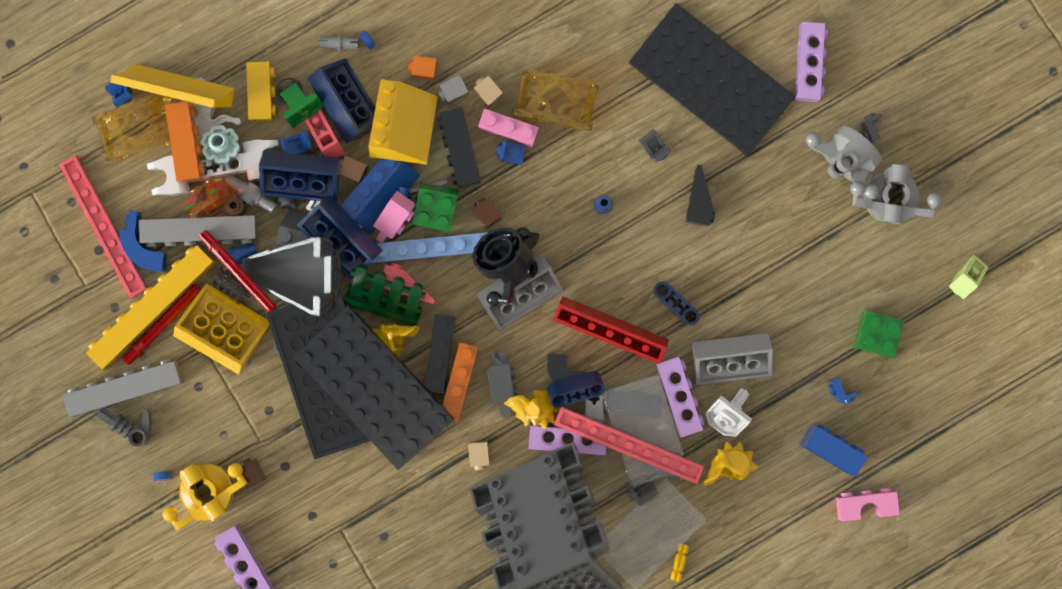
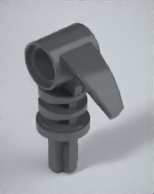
M105 408L99 410L97 417L110 425V431L117 430L118 435L122 433L123 438L128 437L131 445L138 447L149 442L151 431L149 409L143 410L139 426L134 423L128 424L129 420L126 419L124 421L122 414L116 416ZM137 432H140L143 435V440L141 443L137 442L135 439V435Z

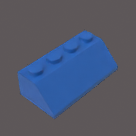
M380 159L341 207L353 220L371 234L376 229L373 227L374 223L390 199L398 191L399 186L411 187L420 175L403 161Z

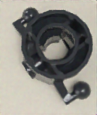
M520 227L517 231L510 228H497L488 232L478 241L472 255L474 265L484 277L502 279L504 282L503 296L497 291H491L486 298L488 304L491 306H497L500 303L510 304L515 286L519 285L527 277L534 278L536 276L538 264L534 260L532 249L539 239V233L530 232L526 227Z

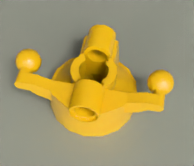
M233 463L228 467L227 472L223 467L216 464H191L180 472V478L182 479L180 498L183 506L190 514L178 520L177 509L169 506L164 509L163 518L168 522H172L176 530L181 529L194 519L211 520V522L217 519L231 505L235 492L248 484L242 475V466L238 463ZM232 478H236L238 482L234 484ZM201 480L204 481L203 484L210 487L211 496H214V499L208 503H205L196 494V484Z

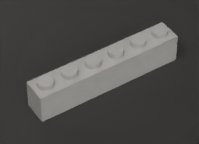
M255 215L139 220L140 243L146 244V248L157 247V244H165V247H176L177 243H184V246H196V242H203L199 235L204 230H207L216 240L222 241L224 245L234 244V241H241L242 244H252L253 240H258V217Z
M171 359L163 360L159 366L147 365L141 367L142 371L137 373L131 370L124 372V377L116 378V376L105 378V382L101 384L95 381L86 384L87 388L81 390L79 387L67 390L68 394L62 395L68 416L75 417L183 384L184 381L178 361L172 362Z

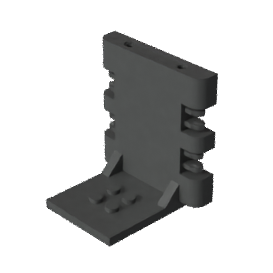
M574 442L469 488L475 511L483 515L487 521L497 518V520L487 525L488 530L482 532L485 545L489 549L494 550V554L497 555L507 552V554L497 559L498 565L491 567L497 589H623L622 584L598 559L599 556L606 554L610 550L603 524L596 517L582 519L593 513L595 500L591 489L585 483L572 486V484L582 479L584 471L578 448Z

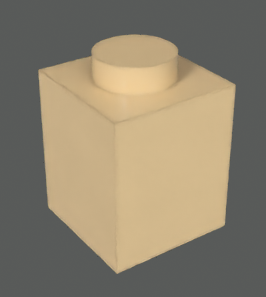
M489 76L486 78L481 77L475 82L474 91L488 108L503 97V92Z
M488 441L468 443L470 467H474L475 470L486 469V466L490 465Z

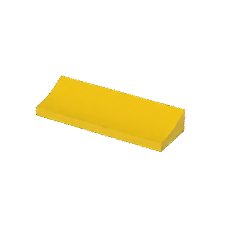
M133 64L122 73L111 76V83L213 108L232 107L235 90L233 87Z

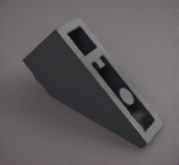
M697 165L685 223L708 227L710 223L714 222L715 212L712 211L713 204L702 166Z

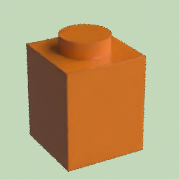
M413 56V61H409L408 72H411L412 78L435 81L437 59Z

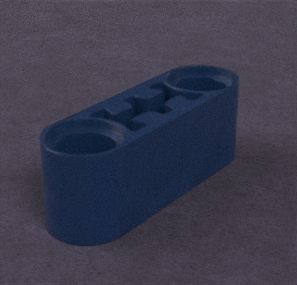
M659 282L654 286V296L685 325H695L699 321L700 314L698 310L667 282ZM663 285L667 288L665 296H660L657 293L658 286ZM671 292L674 294L671 298L675 301L679 299V305L682 308L688 307L681 315L679 312L682 310L679 307L673 308L672 305L674 303L670 299L667 302L664 300L670 296ZM688 311H692L695 314L693 322H688L685 318Z
M590 371L552 382L548 385L547 392L552 406L563 407L602 395L605 392V385L599 372Z

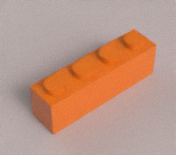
M188 101L166 104L165 109L176 181L185 183L203 180L205 167L200 162L202 148L197 142L199 128L194 122V117H196L195 106H192Z
M459 343L443 402V407L455 418L453 420L455 422L460 420L479 347Z

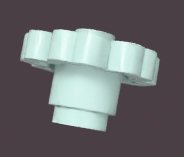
M223 125L213 126L210 132L203 134V138L200 141L203 146L202 154L210 162L215 160L218 165L228 164L231 158L238 156L240 146L237 143L239 137L231 128L226 130Z

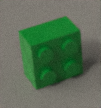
M420 182L412 225L450 232L458 189Z
M863 311L853 348L887 358H895L904 321L870 311Z

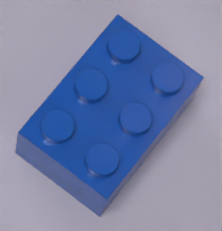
M811 425L799 445L847 474L856 477L868 458L863 454L864 450L856 445H847L848 440L834 434L832 436L830 434L831 430L823 425Z

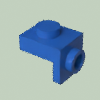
M111 82L105 86V90L112 96V102L117 108L127 105L132 100L131 87Z
M302 131L298 135L280 140L284 153L305 154L312 149V139L307 134V131Z
M839 378L829 380L830 385H828V389L832 396L835 395L837 402L843 401V404L854 401L855 396H858L856 391L845 394Z

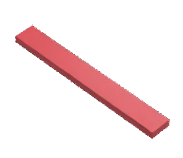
M75 155L60 163L59 165L128 296L132 299L145 292L148 288L135 263L124 252L120 235L78 156Z
M564 407L560 408L554 425L695 484L698 483L704 466Z

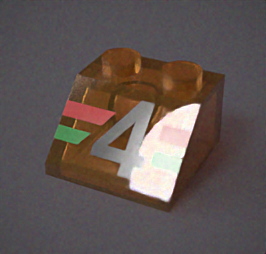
M212 176L205 180L206 184L202 187L197 186L190 191L191 194L185 197L186 216L188 219L206 216L224 204L229 197L234 196L224 177Z

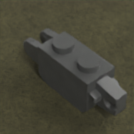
M504 350L492 351V366L487 370L491 402L495 405L499 404L501 416L509 418L512 415V409L506 406L504 402L508 401L511 397L518 396L517 387L512 385V379H515L514 367H510V364L507 363Z

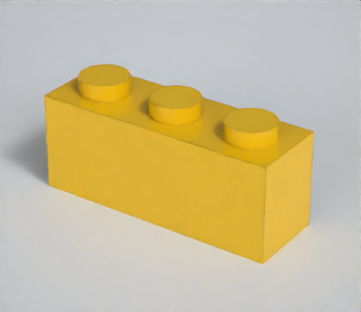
M246 62L248 120L250 122L274 121V116H277V106L273 103V97H276V86H273V78H276L275 67H272L270 62Z

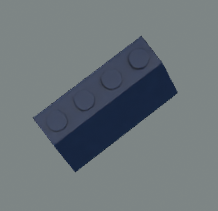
M346 58L319 67L307 78L346 144L360 139L371 132L375 106Z
M263 151L259 162L260 195L322 201L330 194L337 202L340 182V159Z
M330 194L297 224L309 238H326L333 243V249L338 250L340 256L341 272L350 281L354 278V276L350 275L352 269H356L360 264L367 266L383 251Z

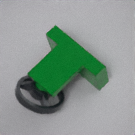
M285 78L277 85L276 93L279 100L290 107L283 116L292 128H295L324 107L315 93L306 98L303 94L301 83L294 78ZM293 80L292 84L286 86L284 90H278L283 81Z

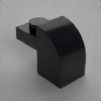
M548 354L547 370L554 382L586 373L582 371H567V355Z

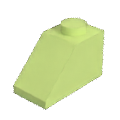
M973 255L956 274L949 287L955 294L964 299L979 286L988 266Z

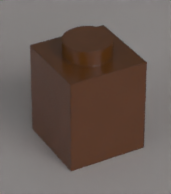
M481 198L474 203L476 207L473 208V211L486 229L502 218L489 198L486 200Z
M247 458L239 463L243 468L242 475L248 483L245 485L246 489L267 479L257 459L251 461L250 458Z

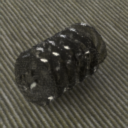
M223 265L214 275L211 286L215 287L218 285L217 290H224V295L226 296L231 293L230 299L234 300L237 298V304L245 303L252 294L239 280H235L236 277L233 274L229 275V269L223 271Z

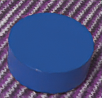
M363 31L359 34V37L369 50L375 47V43L366 32Z
M172 471L156 472L153 474V481L173 479Z

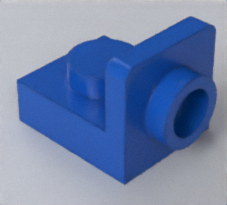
M503 140L502 144H498L497 155L500 156V161L522 165L526 145Z

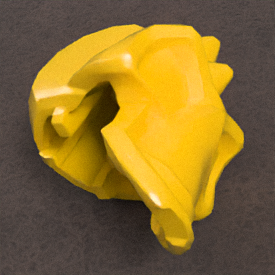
M394 323L393 325L382 324L380 329L372 328V330L399 358L401 351L404 350L402 346L406 336H415L419 331V327L417 325L401 326Z
M535 390L530 398L518 395L504 402L506 406L516 412V417L524 422V426H529L531 423L534 426L540 424L544 429H547L548 422L554 424L556 420L554 414L560 410L559 407L552 406L546 390Z
M726 442L724 449H717V455L711 460V467L703 484L711 485L720 476L729 477L730 480H743L748 477L751 472L758 469V466L752 461L754 452L744 451L741 442H738L734 447L729 442Z

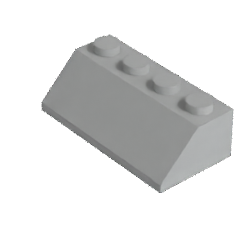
M542 254L534 258L538 264L536 276L534 278L527 277L519 285L515 286L510 304L500 303L497 306H491L486 299L491 291H497L503 296L504 282L502 279L476 294L499 331L564 291Z
M768 333L692 342L696 385L772 376L773 349Z

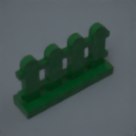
M363 264L358 265L356 269H352L350 275L354 276L352 284L349 283L348 291L343 300L344 304L409 326L418 324L422 313V307L419 306L420 299H424L426 292H423L422 284L413 283L411 288L404 286L405 280L399 276L395 277L393 282L386 280V273L381 270L376 271L375 275L368 274V268ZM366 280L372 282L371 290L364 288ZM384 286L391 288L389 296L382 294ZM402 292L409 294L407 302L401 300Z

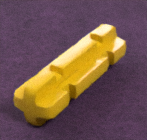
M683 543L678 545V554L676 553L673 566L674 571L671 574V579L680 582L682 579V571H684L687 558L686 554H688L689 546Z

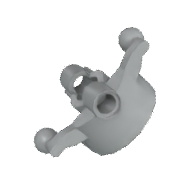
M841 126L828 144L821 143V136L816 132H811L807 135V145L812 150L823 154L830 164L828 167L830 177L838 179L844 176L852 182L861 181L865 185L863 196L868 199H875L878 196V187L874 184L867 185L865 177L870 171H875L882 163V157L868 139L847 126ZM834 165H837V168L840 171H842V173H837L834 169Z
M892 164V167L873 176L867 185L874 184L878 187L879 194L875 199H868L865 196L864 199H860V196L865 192V185L861 181L853 182L850 187L853 194V206L867 208L868 213L876 220L889 224L899 225L913 216L935 218L937 207L942 203V197L938 193H931L927 197V204L930 206V210L916 208L919 202V190L915 181L910 177L909 166ZM891 185L898 186L902 192V200L898 205L888 204V201H890L888 191L892 187Z

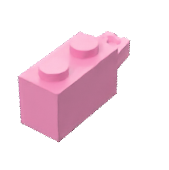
M396 191L373 225V227L381 231L375 240L382 244L387 236L392 239L396 233L400 235L406 226L403 222L405 220L409 222L415 213L412 209L416 204Z

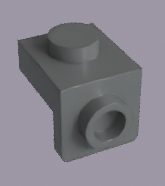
M871 113L864 117L865 121L860 123L863 129L862 135L871 143L881 139L873 124L874 121L882 117L881 113L878 115Z
M654 129L638 140L648 156L655 162L664 160L671 152L670 148L665 145Z
M648 477L634 487H631L628 482L625 484L628 488V491H626L631 501L636 500L639 506L658 494L657 489Z

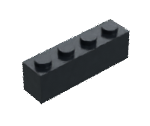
M462 107L441 112V118L437 120L440 130L444 129L445 132L442 140L444 147L449 148L450 155H447L449 167L453 166L455 173L451 174L454 185L458 184V188L461 189L481 184Z
M435 314L425 387L430 392L445 393L455 317Z

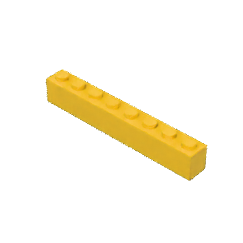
M191 246L185 252L186 256L182 260L178 259L171 266L173 269L168 274L166 272L162 274L157 280L158 283L154 287L150 286L144 292L145 296L140 301L137 299L130 305V311L126 314H121L116 319L117 323L113 327L109 326L102 333L103 337L99 341L95 340L89 345V350L86 354L102 370L108 369L192 284H195L216 264L213 258L201 246Z

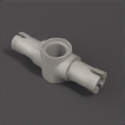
M231 174L225 179L224 183L238 192L239 198L253 207L254 205L260 206L272 214L277 210L278 204L268 197L260 195V188L250 181L243 182Z

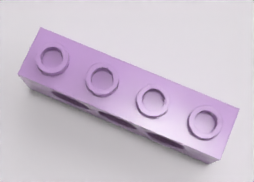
M802 22L799 25L795 101L818 102L824 96V86H821L822 78H825L826 68L823 67V59H826L827 48H824V40L826 41L828 37V29H825V23ZM810 39H814L817 42L816 48L809 45ZM808 58H813L816 61V66H810L807 62ZM812 77L815 80V85H808L806 78Z
M675 357L660 364L656 363L679 437L703 431L704 421L702 415H698L696 407H699L696 397L691 395L690 389L693 388L690 378H686L684 371L687 370L684 360ZM674 372L680 375V380L676 384L670 381V375ZM679 391H684L686 394V398L682 402L676 399V394ZM685 409H689L692 412L689 420L682 418V412Z
M540 424L537 426L530 425L529 449L554 451L567 445L563 442L562 437L565 433H571L573 435L572 442L576 444L579 453L606 455V446L594 441L590 445H584L582 443V436L556 425L547 427V429L541 427ZM551 431L554 434L552 442L544 441L543 435L545 432Z
M238 524L215 537V546L219 552H223L226 557L224 559L225 564L229 569L232 568L235 573L234 579L239 586L241 585L243 589H274ZM231 544L238 546V553L230 551ZM240 561L247 562V570H242L239 567ZM253 577L257 580V587L250 586L249 578Z

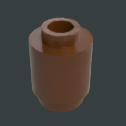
M237 196L229 197L224 204L226 212L232 216H242L247 209L245 201ZM237 203V207L232 209L233 204Z

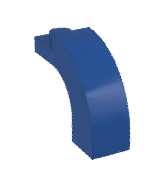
M129 210V215L127 214L125 220L128 228L120 229V241L124 252L131 261L144 269L166 272L168 253L150 251L140 243L139 220H141V212Z

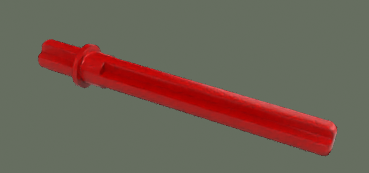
M204 230L199 235V238L209 247L208 251H212L267 312H272L276 308V304L220 244L221 241L216 240L207 230Z
M192 284L135 344H131L132 348L122 357L123 361L130 365L140 354L143 355L145 349L194 300L201 291V288L196 284Z

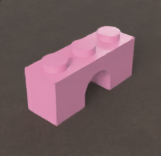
M484 109L478 125V129L495 136L507 137L518 144L526 145L530 148H533L539 131V127Z
M890 487L880 488L879 492L873 493L872 490H861L860 494L855 495L852 492H843L841 496L836 497L838 520L840 521L860 520L861 508L866 503L874 504L876 515L879 517L900 515L897 492L891 490Z

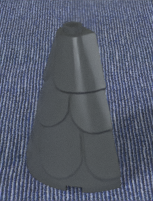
M313 237L277 249H269L242 259V269L262 290L267 293L271 292L287 303H292L311 315L321 316L332 307L331 301L333 296L337 297L341 283L340 256L338 250L333 249V243L326 238Z

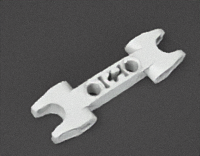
M252 140L243 142V153L238 154L236 158H231L228 164L218 165L220 168H217V172L210 169L214 168L215 164H217L215 160L212 162L201 160L200 162L205 167L203 180L247 172L248 181H259V162L263 151L279 147V141ZM172 155L147 164L149 170H163L167 175L164 185L152 189L153 196H178L190 193L189 183L191 182L179 183L176 181ZM233 160L239 161V166L236 169H231L230 167Z

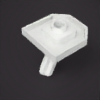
M742 388L739 389L730 402L723 396H720L705 413L708 424L724 436L736 437L752 420V418L741 411L742 405L749 397L748 391Z

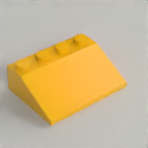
M381 79L369 141V156L371 158L427 164L438 96L400 81Z
M206 283L175 325L173 336L239 375L252 357L270 325L268 319Z

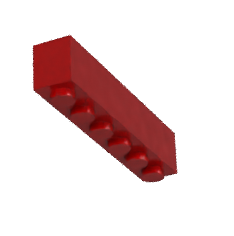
M562 296L553 318L555 322L658 364L661 363L668 347L669 339L564 296Z

